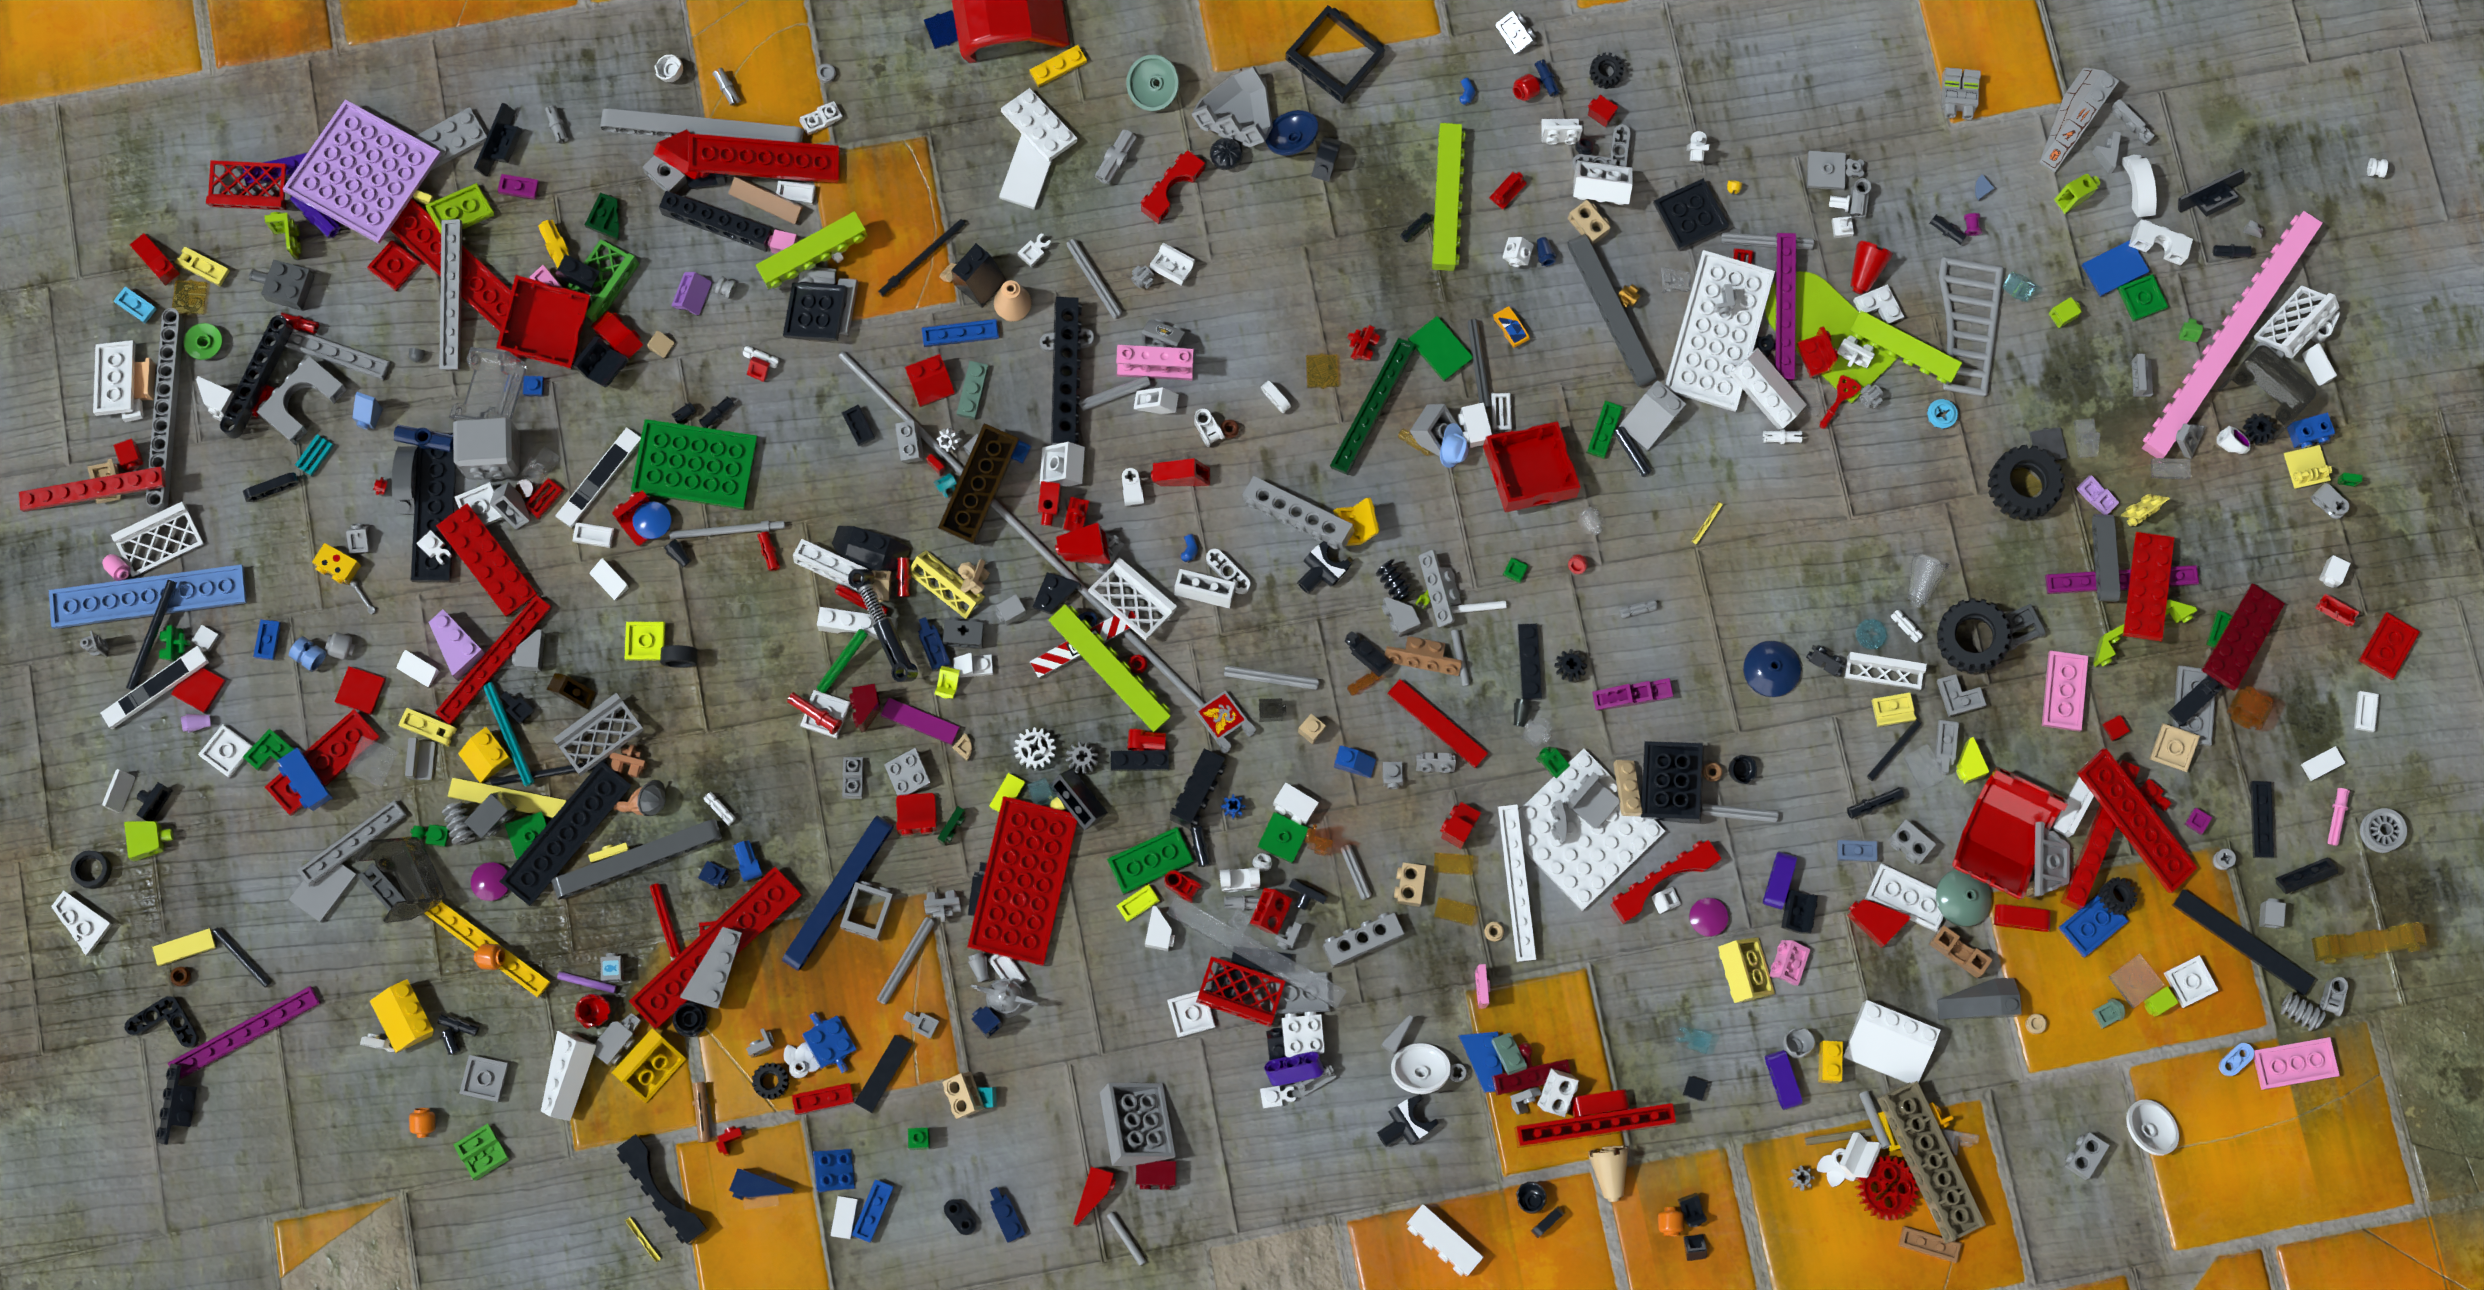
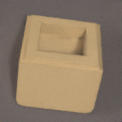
M657 330L647 346L649 350L665 359L675 343Z

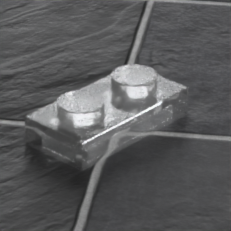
M2152 458L2151 478L2190 479V459Z

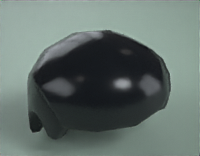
M1742 754L1734 757L1728 767L1729 775L1737 783L1749 784L1750 781L1756 778L1757 765L1755 760L1750 756Z
M1528 1181L1521 1184L1516 1192L1518 1205L1526 1213L1536 1214L1542 1211L1547 1203V1195L1544 1188L1536 1182Z

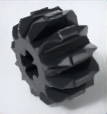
M2255 413L2251 418L2248 417L2245 420L2246 424L2243 425L2242 429L2246 430L2244 435L2250 437L2248 439L2249 442L2254 440L2255 445L2260 444V442L2264 445L2268 440L2271 441L2273 439L2272 434L2276 432V429L2273 428L2275 422L2269 421L2270 416L2264 418L2263 413H2260L2259 416Z
M1573 649L1569 650V655L1566 651H1562V656H1557L1556 660L1558 662L1554 664L1555 668H1559L1556 674H1563L1562 680H1565L1567 676L1569 682L1573 681V677L1577 681L1580 680V675L1584 676L1586 673L1583 669L1587 668V664L1582 663L1586 658H1579V651L1574 655ZM1569 662H1571L1572 666H1574L1573 669H1570V666L1568 665Z

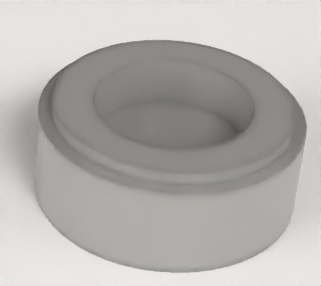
M830 64L820 65L817 69L818 79L822 83H831L836 77L834 67Z

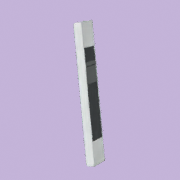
M626 427L555 515L556 518L572 528L640 444L641 437Z
M196 646L101 712L102 717L109 728L114 729L208 664L209 661L200 647Z

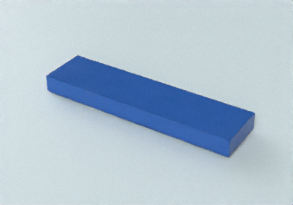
M997 319L922 328L924 347L999 339Z

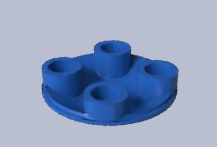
M647 502L635 511L633 526L636 532L644 539L659 538L670 530L671 515L668 509L661 503Z

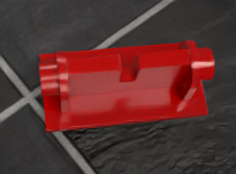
M1512 172L1489 199L1503 210L1527 184L1522 179L1523 175L1520 172Z
M2326 593L2315 607V609L2348 627L2355 623V618L2359 614V611Z

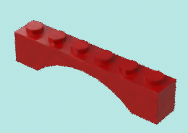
M1700 840L1692 846V851L1688 853L1686 850L1676 856L1678 860L1675 862H1666L1660 867L1662 870L1655 874L1654 871L1644 877L1645 881L1641 884L1636 882L1628 887L1630 891L1623 894L1620 892L1612 898L1614 901L1610 906L1622 924L1640 914L1649 892L1662 880L1682 872H1704L1717 864L1721 857L1710 841L1707 840L1703 843Z

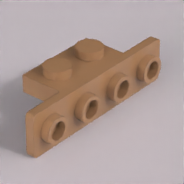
M1407 637L1405 649L1387 646L1385 656L1393 664L1459 676L1462 664L1461 660L1443 657L1445 643L1416 637Z

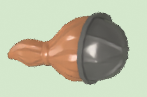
M652 780L637 789L631 795L628 802H617L614 810L653 816L664 809L666 803L665 786L659 780Z

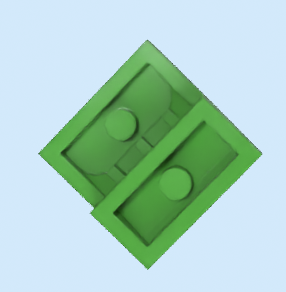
M488 1123L453 1144L474 1181L510 1160Z

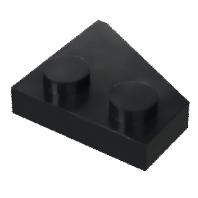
M1047 572L1032 607L1052 615L1059 605L1065 603L1069 599L1068 596L1076 589L1079 590L1082 585L1079 582Z

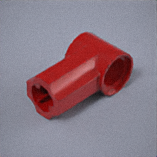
M1129 729L1127 749L1131 751L1145 749L1165 750L1166 733Z

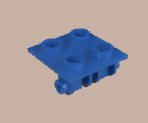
M851 1149L813 1152L817 1192L855 1189Z

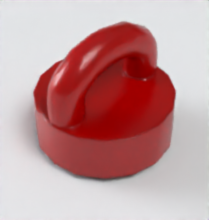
M1573 555L1568 562V567L1571 572L1582 574L1588 567V561L1582 555Z

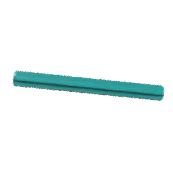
M489 682L483 688L525 787L534 784V780L496 688L492 682Z

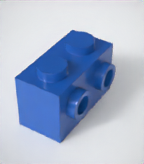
M2328 412L2292 422L2287 427L2294 448L2301 447L2304 449L2311 447L2312 443H2326L2335 434Z

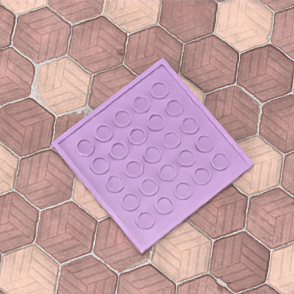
M345 99L285 184L283 191L380 244L441 156V152Z

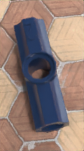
M399 424L395 427L394 441L420 446L423 449L431 448L451 452L454 447L453 435L429 431L427 428H414ZM428 435V439L426 441H420L422 436Z

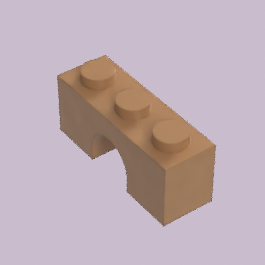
M1943 925L1939 928L1929 942V945L1974 977L1982 976L1993 959L1979 949H1972L1959 940L1960 936Z

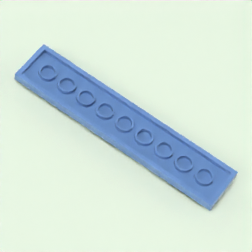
M241 564L49 590L51 627L57 629L154 616L168 579L177 582L165 614L245 604L247 599L244 566Z

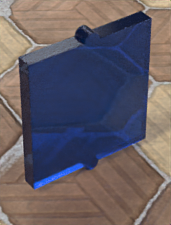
M952 10L942 14L937 13L936 16L924 19L934 49L946 45L950 46L958 41Z

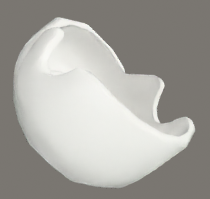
M664 55L655 65L656 76L665 82L678 80L683 73L682 61L675 55Z

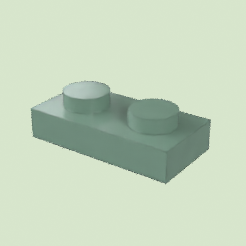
M1511 1033L1492 1039V1044L1508 1075L1526 1069L1527 1065Z

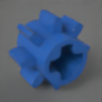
M1232 794L1230 799L1225 797L1226 805H1221V809H1226L1224 816L1229 814L1233 820L1237 814L1242 816L1240 809H1245V805L1240 803L1242 797L1236 799L1234 794ZM1236 803L1237 810L1234 808L1230 810V804L1234 805Z

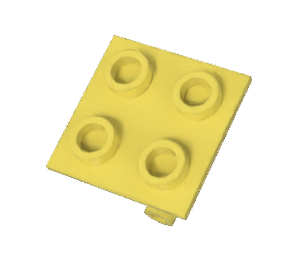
M2320 445L2283 453L2294 489L2331 481L2329 473H2332V468L2326 465Z
M2145 495L2139 503L2127 507L2121 516L2128 517L2127 523L2129 526H2136L2147 517L2159 511L2162 504L2170 498L2160 495Z

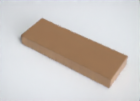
M1904 1226L1898 1246L1957 1263L1961 1243L1952 1241L1945 1244L1941 1237Z

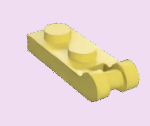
M183 247L180 258H177L174 263L221 287L230 270L187 247ZM191 257L192 259L190 260V262H186L188 258Z
M406 708L399 723V726L448 747L451 743L452 734H455L457 728L409 708ZM441 729L445 730L443 737L438 735Z

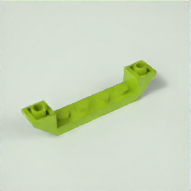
M2167 600L2165 616L2170 613L2175 623L2180 621L2186 623L2194 618L2193 614L2197 609L2190 605ZM2124 624L2104 634L2099 639L2093 662L2095 667L2100 664L2104 667L2112 662L2111 658L2116 653L2111 645L2121 640L2120 636L2123 635Z

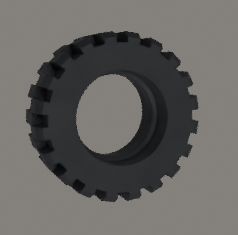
M2021 445L2019 448L2013 447L2008 452H2005L1989 473L1988 487H1991L1989 496L1994 497L1993 504L1995 507L1999 505L2002 508L2000 512L2003 514L2009 513V517L2013 519L2018 516L2021 521H2026L2028 518L2034 520L2039 516L2042 517L2047 514L2060 500L2065 486L2062 483L2065 480L2064 473H2060L2062 467L2060 463H2055L2056 458L2053 455L2050 457L2047 455V450L2042 449L2040 451L2038 446L2034 445L2030 448L2027 445ZM2017 468L2033 471L2041 481V494L2034 498L2018 494L2010 482L2011 472Z
M1969 598V601L1961 600L1957 605L1953 604L1942 616L1937 631V645L1941 651V656L1943 659L1946 658L1947 663L1951 667L1955 666L1960 672L1962 670L1968 671L1967 674H1973L1974 672H1979L1980 674L1985 673L1988 669H1994L1997 664L2004 660L2012 642L2011 623L2009 618L2005 617V612L2002 609L1999 610L1993 602L1990 604L1985 599L1979 601L1975 598ZM1966 620H1980L1990 627L1993 639L1991 645L1985 651L1971 653L1962 649L1957 643L1956 631L1960 624Z

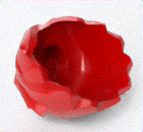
M597 994L583 996L575 1006L576 1020L587 1029L602 1025L609 1019V1014L611 1013L610 1003Z

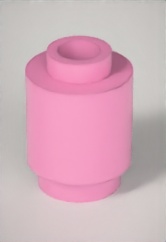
M109 554L103 559V568L116 581L124 580L129 576L130 567L118 555Z

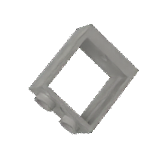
M861 881V883L855 882L840 925L841 929L879 941L894 898L893 894L890 893L891 890L880 887L878 890L872 888V884ZM859 890L885 898L875 929L849 921Z

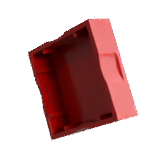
M515 275L507 313L502 323L496 349L571 370L591 296Z
M1558 421L1532 426L1526 430L1508 431L1486 436L1483 449L1505 513L1577 498L1581 486L1573 463L1568 457L1566 443Z

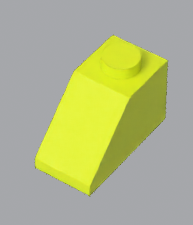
M1974 737L1965 743L1956 766L1957 775L1960 780H1963L1964 784L1986 776L1989 773Z

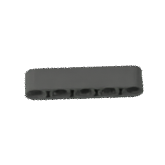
M2094 514L2092 517L2097 599L2098 601L2118 602L2120 599V581L2114 515Z

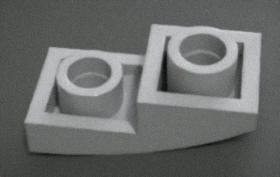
M843 757L842 797L843 799H862L863 757Z
M1560 799L1553 802L1552 809L1550 810L1555 820L1558 819V822L1553 824L1551 832L1554 839L1558 840L1561 844L1566 839L1567 823L1564 807Z

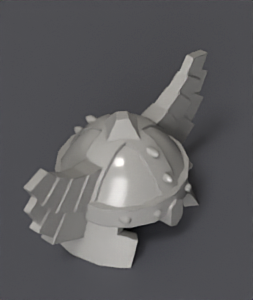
M1003 978L995 980L989 988L971 984L973 989L986 993L988 1008L1000 1018H1011L1018 1015L1025 1005L1039 1006L1037 1002L1026 999L1025 988L1019 986L1017 981Z

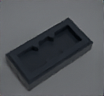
M859 404L841 412L858 447L875 439Z

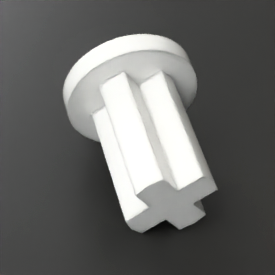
M1848 195L1847 198L1830 196L1829 207L1843 208L1845 212H1848L1851 195Z

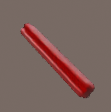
M659 883L650 885V891L670 956L676 958L681 953L661 886Z

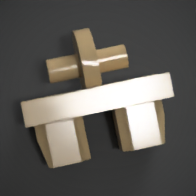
M980 559L977 565H972L970 562L960 564L958 572L964 578L960 590L964 593L971 590L977 595L984 589L985 585L982 582L988 578L990 573L983 568L985 565L983 559Z

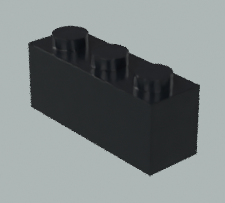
M1072 768L1059 774L1048 785L1084 830L1096 825L1108 814L1106 809Z

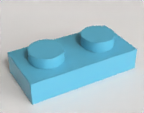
M124 287L114 299L118 306L144 324L157 310L153 305L127 287Z

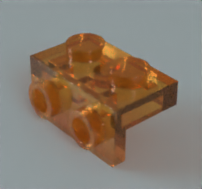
M1313 824L1312 829L1308 828L1305 843H1308L1307 849L1314 850V853L1317 855H1330L1333 840L1315 836L1317 824Z

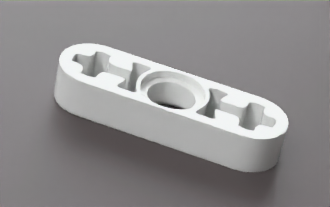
M1211 549L1206 555L1207 564L1223 580H1233L1236 593H1247L1250 588L1249 579L1220 550ZM1211 555H1219L1218 560L1222 564L1220 569L1217 568L1219 567L1217 561L1211 562ZM1225 567H1231L1234 573L1231 576H1225L1222 571ZM1237 574L1239 575L1237 576V580L1241 583L1244 581L1245 588H1237L1238 583L1234 579Z

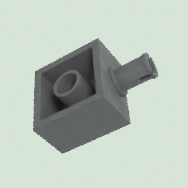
M273 259L268 273L252 269L249 280L264 284L261 295L266 301L303 311L315 276L310 269Z

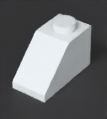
M1163 387L1136 391L1134 409L1158 414L1175 413L1179 394Z
M1153 906L1145 947L1168 951L1169 946L1173 947L1175 935H1171V927L1158 908Z

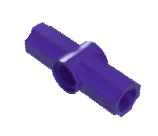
M293 196L290 198L292 203L303 212L304 217L328 239L334 238L341 228L331 217Z

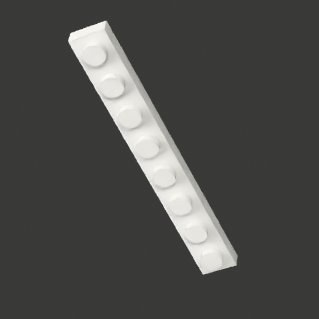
M1518 805L1500 806L1498 810L1517 962L1536 960Z

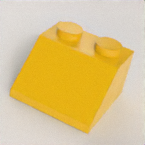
M487 727L472 736L458 753L479 783H484L512 762V759Z

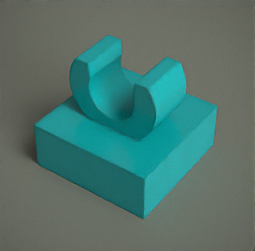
M950 473L933 482L936 489L942 492L946 498L948 497L946 490L952 488L954 492V485L957 484Z

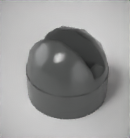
M409 348V358L413 362H420L424 357L425 350Z

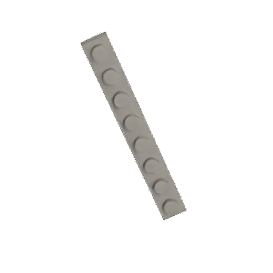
M460 219L442 220L440 370H460L462 220Z

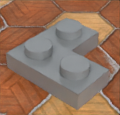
M1956 674L1937 680L1948 717L1986 706L1981 688L1962 692Z

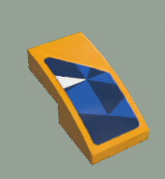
M1509 306L1493 315L1494 321L1502 329L1504 337L1513 348L1530 340L1523 325Z

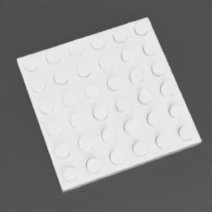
M1582 749L1568 763L1570 766L1557 778L1553 777L1518 810L1523 851L1581 911L1593 902L1665 832L1654 819L1641 818V815L1621 816L1620 803L1596 829L1591 827L1566 805L1570 800L1567 796L1574 788L1578 790L1582 786L1580 784L1581 780L1587 774L1591 776L1593 772L1599 776L1598 782L1619 799L1616 780L1585 749ZM1560 799L1564 807L1567 823L1566 839L1561 844L1558 840L1554 839L1551 832L1553 824L1558 822V819L1555 820L1550 810L1552 809L1553 802Z

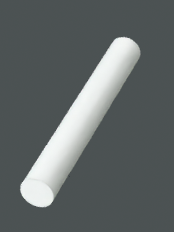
M1506 601L1451 606L1453 613L1506 608Z

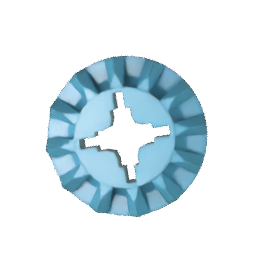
M1945 399L1932 402L1927 411L1929 422L1934 427L1948 428L1957 420L1958 413L1955 405ZM1939 410L1947 412L1944 416L1945 419L1943 417H1936L1939 414Z

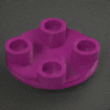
M494 862L480 865L475 869L471 877L472 891L478 898L485 901H494L501 898L508 892V888L499 882L507 873V870L502 865Z
M1703 898L1692 906L1689 920L1693 929L1705 937L1715 936L1726 928L1728 912L1720 901L1714 898Z

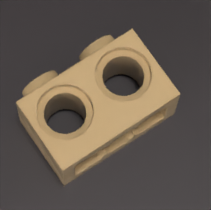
M1588 200L1572 210L1568 216V220L1581 235H1587L1592 246L1609 234L1611 228L1609 221L1605 217L1602 218L1598 213L1597 207L1593 203L1590 204ZM1580 213H1587L1589 217L1583 218ZM1597 226L1601 231L1595 232L1592 227Z
M1403 862L1402 867H1398L1396 879H1400L1399 887L1395 886L1394 892L1397 904L1420 907L1426 870L1425 865ZM1411 870L1415 872L1416 878L1408 879L1405 873ZM1411 890L1414 896L1409 899L1405 898L1403 891Z
M971 1072L960 1073L942 1082L944 1092L951 1105V1111L956 1119L968 1117L985 1109Z

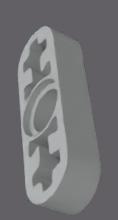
M1081 329V333H1078V338H1083V334L1091 337L1088 339V342L1079 339L1081 340V348L1091 346L1094 342L1092 331ZM1054 333L1044 334L1040 338V347L1045 352H1053L1054 343L1050 344L1051 347H1047L1043 343L1046 342V339H1050V342H1053ZM1070 333L1063 334V337L1069 336L1072 338Z

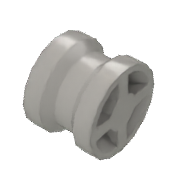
M722 276L716 285L715 293L718 295L723 294L726 298L731 299L736 290L737 282L734 280L729 281L726 277Z
M2222 849L2213 856V864L2219 870H2226L2235 864L2236 856L2232 850Z

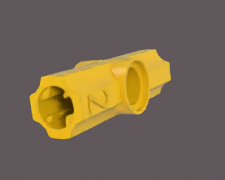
M553 219L545 220L538 227L546 242L545 246L558 269L564 255L569 256V250L563 237L560 236Z

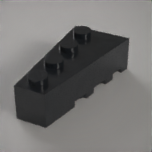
M1205 748L1203 749L1193 768L1192 776L1190 775L1185 783L1184 792L1180 793L1177 798L1176 808H1172L1170 812L1171 821L1189 830L1193 826H1197L1201 818L1199 813L1201 809L1205 810L1210 800L1207 796L1210 791L1214 792L1218 784L1215 780L1218 774L1222 776L1227 766L1224 764L1225 758Z

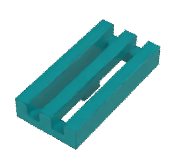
M317 434L295 466L312 477L334 445ZM326 445L323 452L317 458L312 467L308 470L307 468L309 467V465L317 457L318 453L323 448V446Z

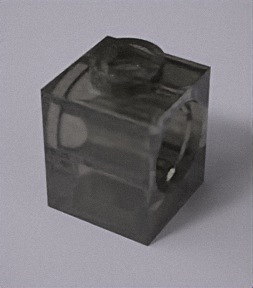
M1282 698L1259 699V722L1283 720V716L1286 715V704H1282ZM1270 706H1275L1278 712L1270 714L1267 709Z

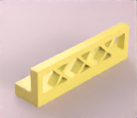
M927 550L916 557L909 569V575L965 619L969 618L975 606L980 604L985 597L981 593L975 595L971 590L965 593L960 590L964 580ZM917 565L923 569L924 575H919L914 571ZM930 578L938 580L939 587L933 586ZM949 589L952 591L954 598H948L945 590ZM960 601H964L969 605L967 611L961 608Z

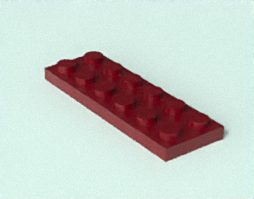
M2252 583L2201 671L2235 691L2285 603Z

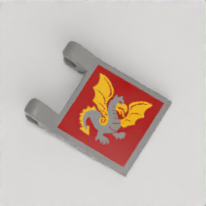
M1226 690L1194 711L1216 740L1223 753H1227L1231 748V744L1224 737L1241 726L1248 737L1252 736L1256 731V728L1247 720Z

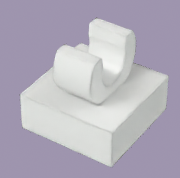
M1851 216L1832 219L1834 238L1853 236Z

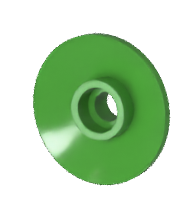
M208 323L194 325L187 331L184 337L185 350L191 357L198 360L214 357L222 346L220 331ZM204 341H208L206 346H202Z

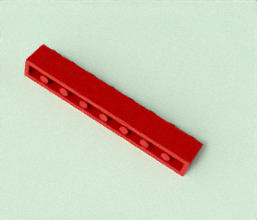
M2121 760L2118 764L2134 784L2140 768ZM2101 804L2060 903L2076 910L2083 908L2117 826Z
M1673 1103L1521 1125L1516 1126L1514 1129L1517 1147L1522 1148L1675 1124L1676 1119Z

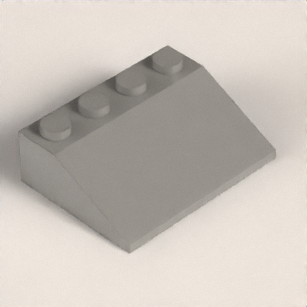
M1108 1083L1100 1092L1112 1166H1133L1175 1158L1163 1084Z

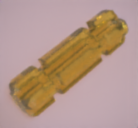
M1403 428L1399 432V439L1406 440L1407 444L1418 451L1421 450V453L1426 456L1431 453V451L1418 445L1413 435L1409 434V431Z

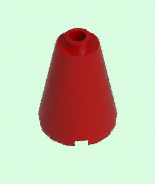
M1862 240L1858 241L1850 287L1853 288L1852 291L1863 295L1864 292L1868 293L1891 260L1893 253L1885 248L1877 247L1876 244Z

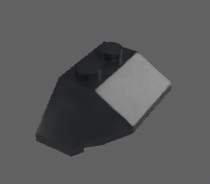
M838 526L832 541L838 556L871 571L892 572L898 569L897 558H908L910 552L909 547L891 537L855 526Z

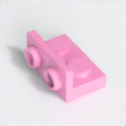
M1782 940L1777 948L1775 960L1771 965L1770 977L1780 978L1792 985L1798 986L1810 949L1793 940Z

